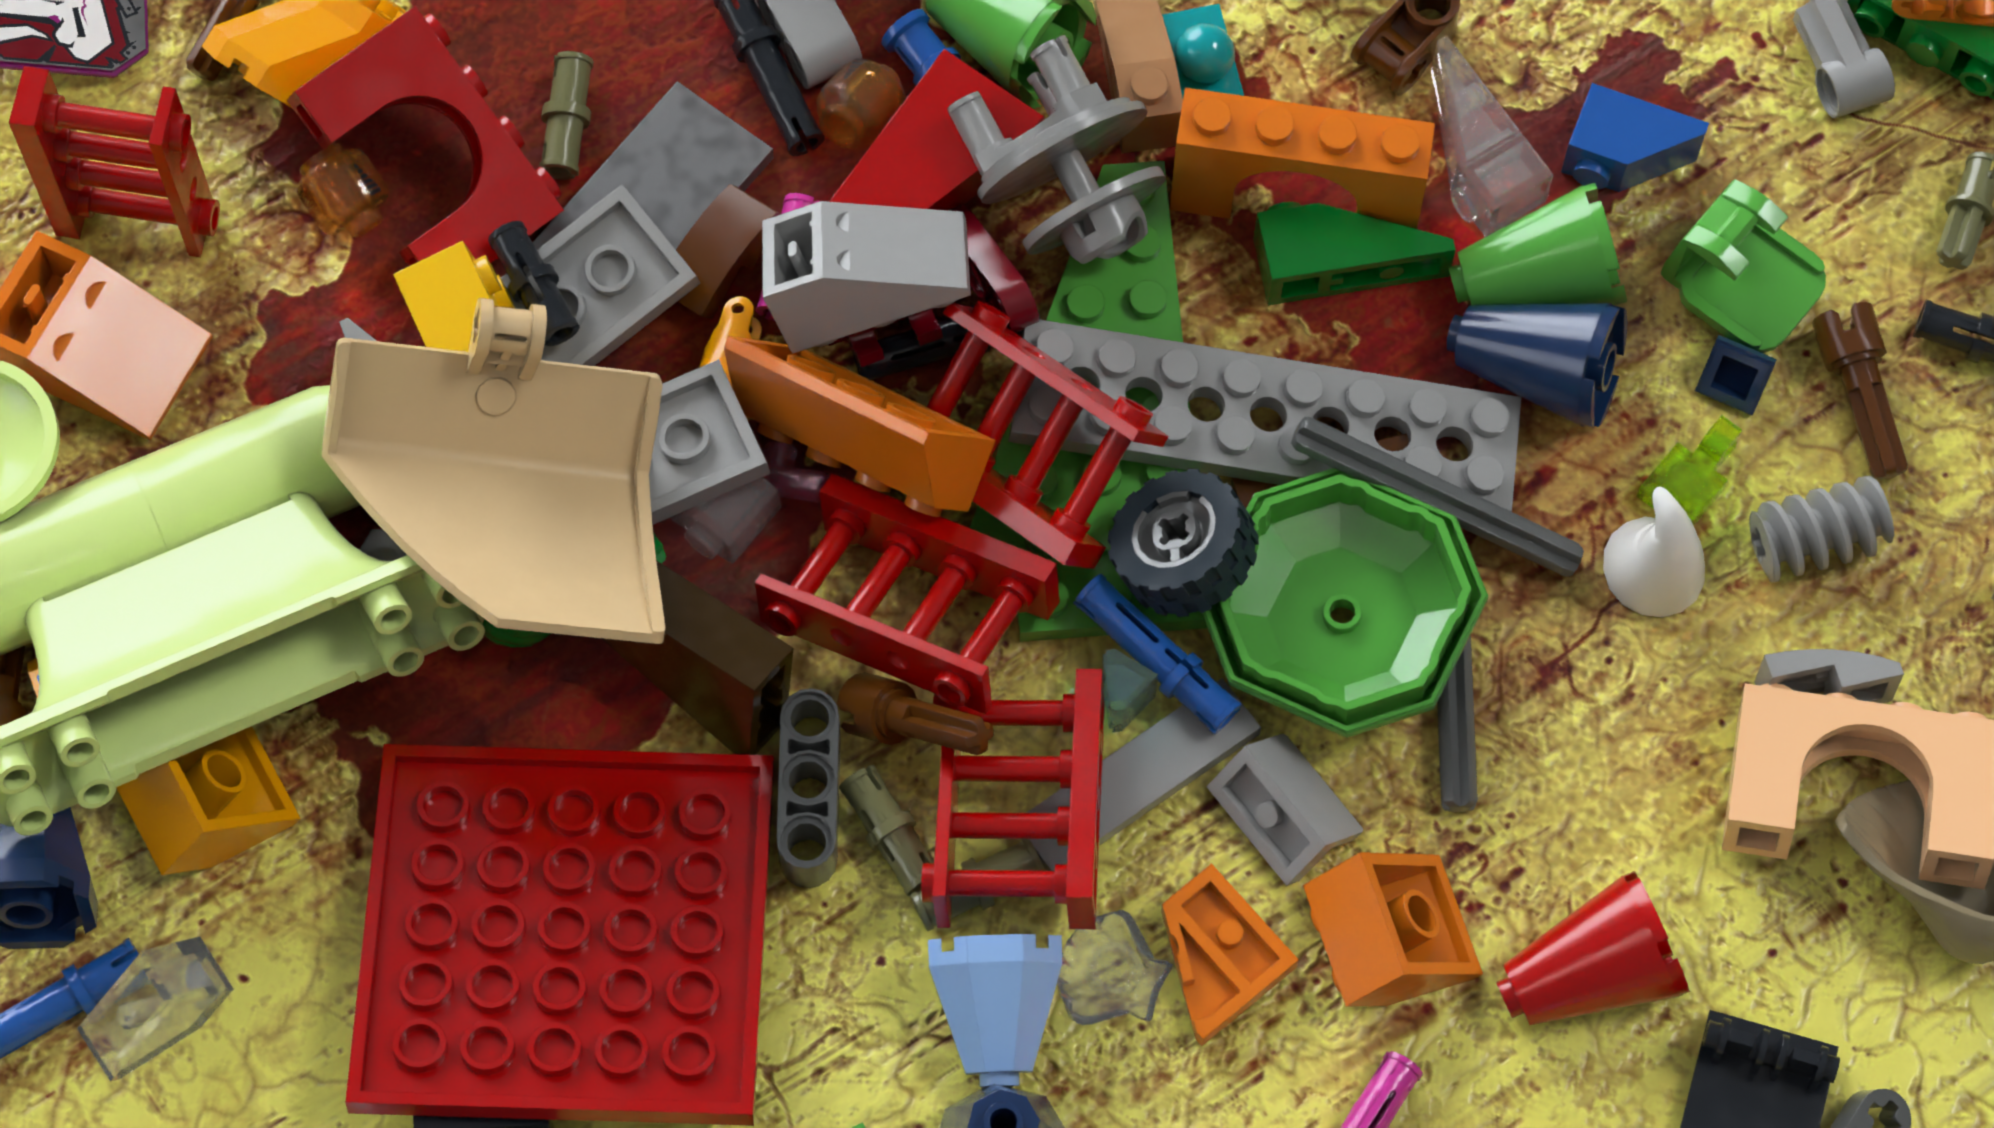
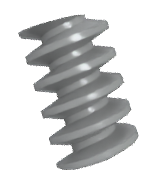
M1872 476L1857 478L1853 486L1847 482L1836 483L1832 486L1829 493L1823 488L1812 489L1807 494L1806 499L1798 494L1785 497L1782 505L1775 501L1762 502L1758 511H1752L1749 516L1753 549L1766 576L1772 583L1780 581V562L1786 561L1794 576L1804 575L1805 571L1804 556L1806 555L1811 556L1818 570L1828 569L1829 549L1834 548L1841 562L1847 564L1851 563L1853 559V543L1858 542L1866 557H1873L1877 553V537L1882 536L1887 543H1892L1894 538L1893 519L1888 501L1879 482Z

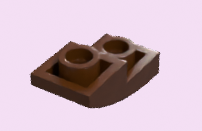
M729 184L702 213L676 249L700 281L697 287L677 302L702 317L713 319L741 266L753 269L763 251L762 221L781 215V213L737 186Z

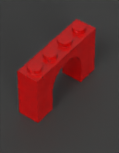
M416 6L299 87L289 96L287 101L323 150L332 146L375 114L393 106L405 104L421 105L434 109L449 118L465 137L471 152L473 170L469 190L460 206L452 214L402 249L399 254L407 265L411 266L463 241L475 259L486 255L491 264L499 258L488 242V238L494 230L508 222L522 221L527 229L528 236L564 211L557 201L562 194L552 176L542 166L534 169L520 150L525 146V142L515 125L504 115L497 118L483 98L488 95V92L477 73L467 64L460 67L446 47L451 44V41L440 22L430 13L423 17Z

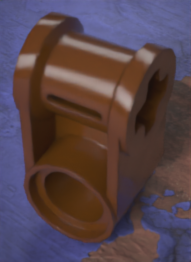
M1397 0L1383 16L1377 18L1362 33L1352 49L1351 59L1358 65L1367 63L1391 82L1390 90L1393 93L1401 96L1418 81L1428 65L1455 37L1460 0ZM1425 9H1434L1442 13L1444 17L1430 20L1420 16L1418 12Z

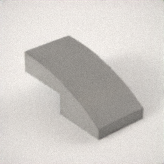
M1806 649L1764 655L1754 683L1755 685L1778 683L1788 686L1794 691L1808 693L1823 692L1824 695L1836 692L1846 693L1854 696L1857 700L1886 703L1893 700L1904 673L1899 662L1876 655L1836 649Z

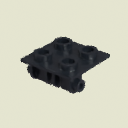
M1710 1010L1680 1128H1820L1830 1083H1834L1839 1068L1840 1057H1837L1839 1047Z

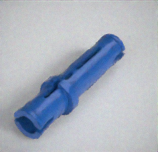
M1100 573L1094 577L1077 595L1073 604L1096 622L1122 649L1161 683L1159 691L1168 699L1175 696L1209 728L1211 733L1214 735L1219 733L1235 717L1243 704L1231 696L1201 668L1203 660L1193 652L1187 655L1147 616L1116 590L1103 574Z
M130 938L125 939L122 944L78 969L74 964L63 969V978L0 1013V1059L83 1011L88 1016L100 1009L98 1002L138 979L149 976L150 973L145 963L141 961V956Z

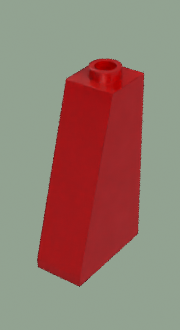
M943 49L829 202L948 211L967 203L975 197L979 187L982 185V176L947 111V108L952 103L970 93L979 91L1005 139L1012 138L1014 140L1045 120L1044 116L946 49Z

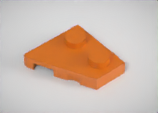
M1212 863L1162 904L1161 913L1194 1036L1201 1046L1224 1029L1298 966L1299 959Z

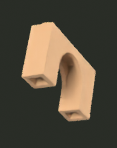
M1745 683L1737 719L1722 850L1787 860L1795 830L1799 787L1803 778L1813 768L1830 759L1842 756H1866L1881 760L1903 773L1912 782L1921 798L1924 809V828L1919 880L1985 890L1994 863V720L1975 712L1951 714L1923 710L1918 705L1908 702H1896L1889 705L1857 700L1854 696L1846 693L1836 692L1821 695L1794 691L1788 686L1778 683L1771 685L1769 683L1762 685Z

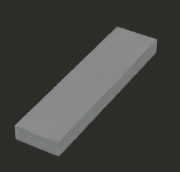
M1223 678L1217 681L1231 696L1239 700ZM1182 705L1105 758L1102 768L1099 846L1259 736L1261 726L1246 707L1242 705L1235 717L1219 733L1214 735L1186 706ZM1060 789L1027 813H1057L1058 806H1070L1071 789ZM1030 839L1046 871H1055V864H1067L1068 846H1058L1057 839Z

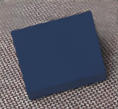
M1718 335L1695 391L1753 416L1777 359Z

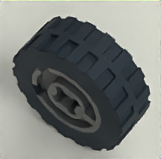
M1188 469L1186 472L1174 470L1166 472L1163 477L1158 479L1152 478L1143 483L1145 486L1136 493L1133 491L1125 499L1126 503L1123 508L1117 510L1113 518V528L1108 533L1107 541L1111 545V550L1108 551L1110 561L1115 567V571L1138 602L1147 609L1149 607L1153 608L1156 614L1164 616L1176 614L1177 617L1189 616V613L1197 611L1203 613L1212 609V606L1221 600L1222 602L1226 601L1233 595L1234 589L1238 585L1242 586L1248 578L1247 572L1251 565L1254 566L1257 558L1255 546L1259 545L1258 534L1253 527L1255 523L1235 491L1227 482L1224 484L1218 475L1211 472L1204 474L1199 469Z

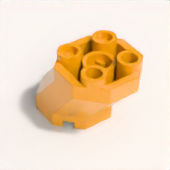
M283 0L215 25L201 47L228 69L232 63H235L239 66L238 71L244 75L243 79L291 107L287 99L295 90L407 11L390 0Z

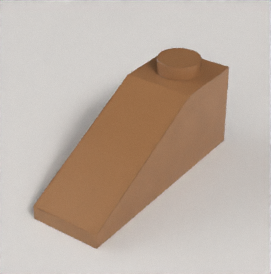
M1093 0L1111 100L1128 97L1131 101H1142L1148 112L1144 120L1137 127L1119 140L1121 154L1176 146L1183 98L1174 53L1158 0Z

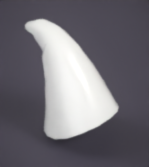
M1657 487L1652 496L1655 518L1645 516L1631 520L1614 531L1604 549L1603 570L1610 591L1622 605L1641 615L1666 617L1683 612L1697 600L1705 582V561L1701 541L1686 511L1668 490L1663 487Z

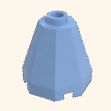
M1036 934L954 937V951L942 952L941 938L928 940L929 970L965 1074L979 1075L980 1087H987L993 1084L1009 1087L1020 1086L1019 1073L1033 1072L1062 966V935H1048V948H1036Z

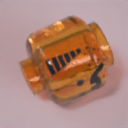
M854 59L844 64L822 88L816 99L817 114L822 132L830 141L842 148L868 150L907 98L899 76L889 66L869 59Z
M340 143L333 144L326 150H322L311 157L300 167L299 171L303 177L297 186V195L325 234L334 236L348 231L353 239H357L370 232L384 220L379 210L387 202L390 190L368 156L360 148L344 149Z

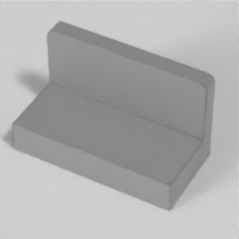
M1279 734L1245 745L1206 786L1286 886L1300 881L1330 849L1355 840L1363 832L1361 825L1285 734Z

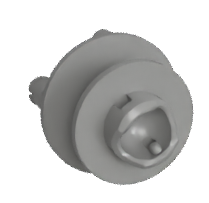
M1062 35L1056 40L1052 39L1043 43L1030 53L1032 61H1035L1041 74L1034 72L1027 78V81L1034 88L1049 116L1032 129L1014 140L1012 138L1005 139L979 91L970 93L955 101L947 108V111L982 176V185L977 191L982 203L992 204L1001 202L1035 189L1057 177L1059 178L1072 204L1037 226L1024 238L1022 243L1030 255L1043 253L1064 245L1068 253L1081 264H1086L1096 257L1110 259L1118 256L1139 243L1148 233L1147 221L1139 203L1155 192L1165 182L1166 176L1159 166H1153L1126 175L1101 188L1098 186L1086 161L1126 136L1144 120L1148 112L1142 101H1131L1128 97L1107 101L1097 82L1090 84L1068 44L1066 35Z

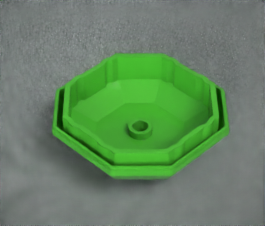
M1335 468L1254 493L1246 510L1255 523L1253 527L1258 534L1259 545L1255 546L1257 554L1255 564L1250 566L1247 572L1248 578L1242 586L1238 585L1234 589L1231 597L1224 602L1221 600L1214 604L1212 609L1202 613L1228 684L1346 738L1433 710L1488 601L1487 591L1457 517L1390 487L1358 480ZM1337 608H1347L1354 614V617L1347 623H1338L1332 619L1330 614Z

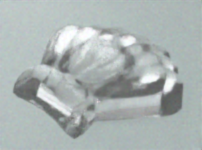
M1119 910L1097 916L1096 930L1076 929L1067 940L1062 952V966L1057 981V988L1069 1018L1078 1024L1090 1025L1128 1013L1140 1020L1149 1022L1153 1017L1159 991L1172 970L1173 964L1166 960L1154 958L1132 916L1124 910Z

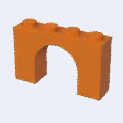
M1185 88L1176 141L1169 210L1230 219L1235 187L1241 180L1263 172L1291 171L1322 177L1342 186L1355 198L1357 202L1356 213L1417 229L1428 179L1435 123Z

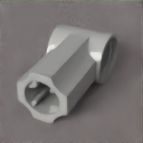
M1810 0L1804 6L1796 9L1793 22L1816 67L1815 83L1820 101L1825 111L1832 118L1844 116L1892 100L1895 94V83L1889 62L1879 48H1869L1847 0Z

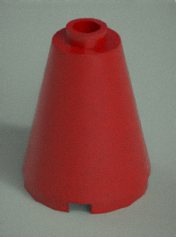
M1635 871L1621 876L1505 962L1503 967L1507 977L1496 982L1511 1017L1515 1018L1524 1014L1529 1025L1676 998L1690 992L1678 958L1673 960L1671 957L1673 953L1663 924L1642 881L1637 877Z

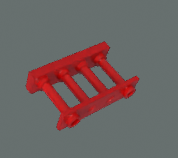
M24 66L11 111L9 125L55 235L80 239L85 218L92 219L95 213L178 225L188 255L201 258L206 236L213 237L217 231L220 203L212 197L191 135V117L189 114H184L176 88L163 86L155 116L66 103L64 96L58 94L49 69ZM77 130H79V131H86V132H93V133H99V134H106V135H113V136H119V137L140 139V140H146V141H149V142H142V141H135V140H129V139L115 138V137H109V136L88 134V133L77 132ZM88 159H90V160H97V161H104V162H110V163H117V164H124V165H130V166L144 167V168H150V169H157L158 171H156V170H149V169H142V168H135V167H129V166H122V165H115V164H109V163L89 161Z
M977 301L974 308L955 303L946 306L943 314L967 329L968 332L927 404V408L948 418L950 417L989 345L1015 362L977 429V432L994 439L995 443L974 495L973 502L1063 565L1095 569L1106 546L1087 534L1091 527L1087 519L1131 441L1163 447L1169 436L1149 423L1153 413L1142 405L1123 396H1119L1117 401L1008 329L1007 325L1011 319L997 308L982 301ZM1038 377L1062 393L1017 476L1009 475L1007 479L993 469L996 459L992 455L1034 379ZM1085 409L1110 427L1065 508L1057 507L1054 511L1039 501L1043 495L1039 487L1082 410Z
M832 473L819 491L824 530L827 533L792 583L788 585L764 574H760L755 581L760 621L766 623L778 634L783 636L795 635L930 691L949 705L956 707L966 706L986 715L992 706L989 667L984 665V663L1018 612H1027L1048 621L1060 603L1057 563L943 517H933L920 513L906 506L903 501ZM849 544H859L882 553L883 555L846 608L815 596V593ZM914 566L938 576V579L902 631L871 619V616L905 567ZM970 589L995 599L960 654L927 642L961 590Z
M1076 669L1075 694H1063V700H992V706L986 715L966 706L956 707L949 705L934 694L933 704L980 716L984 722L991 723L992 726H1063V733H1073L1072 750H1061L1060 756L961 755L959 750L941 746L934 863H923L921 876L922 902L933 903L937 928L951 927L952 896L1054 897L1055 904L1067 905L1069 929L1096 930L1105 720L1102 669ZM959 782H1060L1061 789H1071L1070 806H1058L1057 813L958 812ZM956 839H1057L1058 846H1068L1067 864H1055V871L954 870Z

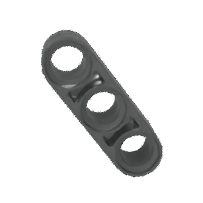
M812 688L799 690L789 696L783 704L780 715L777 813L779 863L785 878L795 886L803 888L818 887L827 882L834 874L838 861L841 745L838 707L831 696L821 690ZM811 717L818 718L827 724L826 729L822 733L810 737L801 735L794 729L798 722ZM809 778L817 779L826 786L820 795L813 798L800 797L792 790L796 783ZM805 840L816 841L825 849L819 857L809 861L799 860L790 853L794 845Z

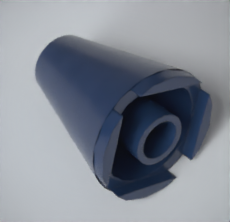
M1611 303L1470 305L1463 316L1455 315L1453 317L1447 336V351L1455 353L1456 366L1582 427H1599L1610 408L1619 379L1618 375H1613L1616 354L1624 356L1628 325L1627 310L1623 307L1614 306Z

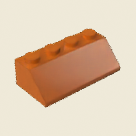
M734 336L727 337L724 352L732 389L744 414L760 422L757 432L786 444H792L795 439L808 446L805 455L810 459L834 468H841L843 463L857 470L854 479L867 487L882 492H890L891 488H894L907 495L904 501L906 506L920 513L940 517L943 509L969 511L994 446V439L806 349L792 354L788 345L784 343Z

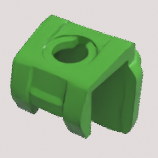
M1736 179L1731 181L1683 237L1664 263L1661 271L1662 277L1679 289L1681 303L1686 309L1726 338L1761 353L1776 349L1786 340L1820 299L1826 286L1823 261L1813 251L1780 229L1788 219V216L1768 197Z

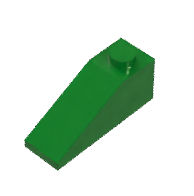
M1282 202L1269 207L1266 211L1257 212L1253 238L1268 306L1450 277L1448 267L1452 266L1456 251L1452 238L1321 203L1300 205L1297 202Z

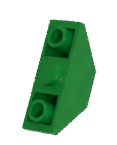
M1892 0L1847 1L1863 34L1872 38H1882L1906 51L1908 56L1916 63L1926 67H1935L1959 80L1973 94L1988 96L1994 99V27L1905 18L1893 11Z

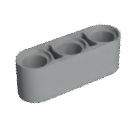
M755 0L766 25H772L776 29L781 39L779 47L805 89H810L833 78L834 75L838 76L848 71V69H853L849 68L850 65L858 64H852L855 59H862L855 35L835 0Z

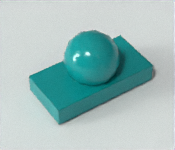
M1220 4L1162 14L1175 57L1182 98L1185 88L1244 96L1235 63V47L1227 33Z

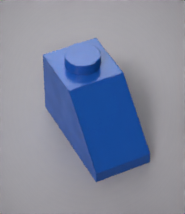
M1592 83L1568 144L1561 172L1573 176L1582 185L1596 183L1597 189L1608 188L1621 192L1695 162L1709 123Z

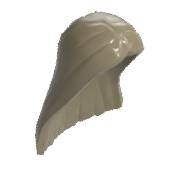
M1906 780L1897 784L1887 785L1884 788L1879 787L1871 792L1857 796L1849 802L1838 814L1835 824L1854 852L1870 870L1913 905L1938 943L1948 954L1970 964H1985L1994 961V863L1985 890L1919 880L1924 809L1921 798L1912 782Z

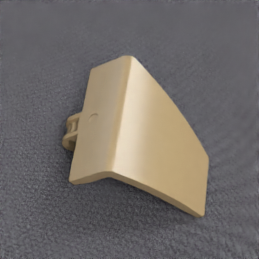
M478 298L468 352L352 338L338 339L335 348L324 425L322 458L372 519L413 561L455 598L496 628L661 644L663 642L666 628L655 554L649 480L663 386L658 374L541 360L546 336V306L531 304L529 310L494 306L493 299Z

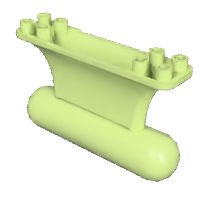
M330 385L313 386L28 503L13 516L0 522V656L33 642L39 672L38 698L31 714L0 726L1 824L13 826L15 831L21 835L40 833L51 824L53 814L76 804L88 809L101 807L113 798L116 787L137 779L139 774L356 681L362 683L385 672H389L397 677L406 676L415 672L422 665L424 656L446 646H450L457 651L467 650L482 640L485 633V628L482 624L484 618L455 598L408 555L394 561H384L368 556L350 544L328 520L331 517L360 506V503L322 458L323 433Z

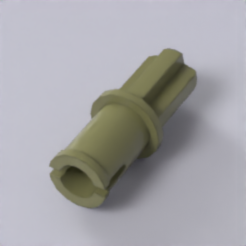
M1973 152L1967 157L1966 167L1956 195L1951 196L1946 202L1945 211L1948 214V219L1936 250L1937 255L1940 257L1939 263L1946 268L1966 269L1973 260L1983 228L1993 222L1994 167L1993 170H1990V167L1994 160V155L1991 153Z

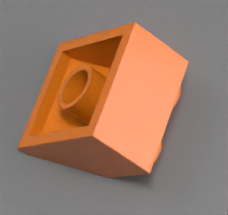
M1359 852L1303 885L1311 907L1312 922L1321 935L1332 966L1333 982L1341 993L1346 1007L1388 1006L1474 980L1483 975L1440 855Z

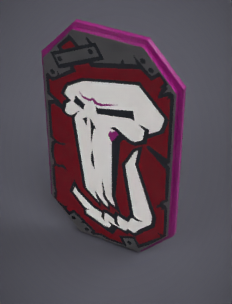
M0 0V69L23 70L24 66L49 69L50 73L115 78L145 57L149 52L147 0Z

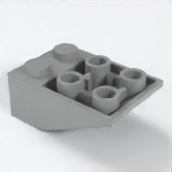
M820 201L762 221L763 299L792 354L814 346H826L839 338L872 327H884L895 322L897 319L931 308L946 307L958 299L971 296L967 224L963 212Z

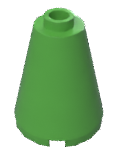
M926 0L927 13L1007 92L1033 109L1042 106L1036 101L1039 98L1032 85L1028 83L1027 78L1034 72H1039V74L1041 72L1035 61H1032L1030 53L1043 43L1066 35L1068 44L1082 67L1092 42L1083 38L1086 23L1088 21L1096 26L1097 15L1092 2L1088 0Z
M1596 183L1582 185L1458 251L1460 264L1448 267L1458 303L1470 300L1471 305L1611 303L1615 306L1627 302L1624 285L1611 288L1612 285L1620 283L1617 269H1620L1602 202L1601 200L1597 201L1598 189Z

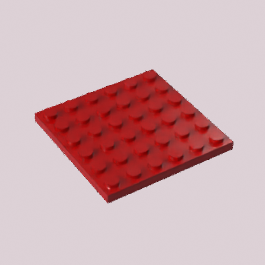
M384 744L345 1101L348 1114L754 1126L774 784V755Z

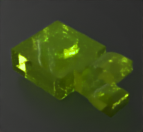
M1721 415L1693 453L1677 442L1639 487L1637 497L1654 509L1652 499L1654 490L1657 487L1665 488L1686 511L1694 526L1727 485L1728 479L1718 473L1716 469L1736 448V439L1740 436L1742 429Z

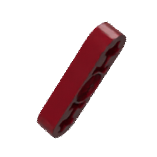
M962 204L948 210L963 212L966 217L970 288L979 300L1005 313L1011 319L1007 328L1014 333L1039 322V313L1034 297L1024 278L968 206Z

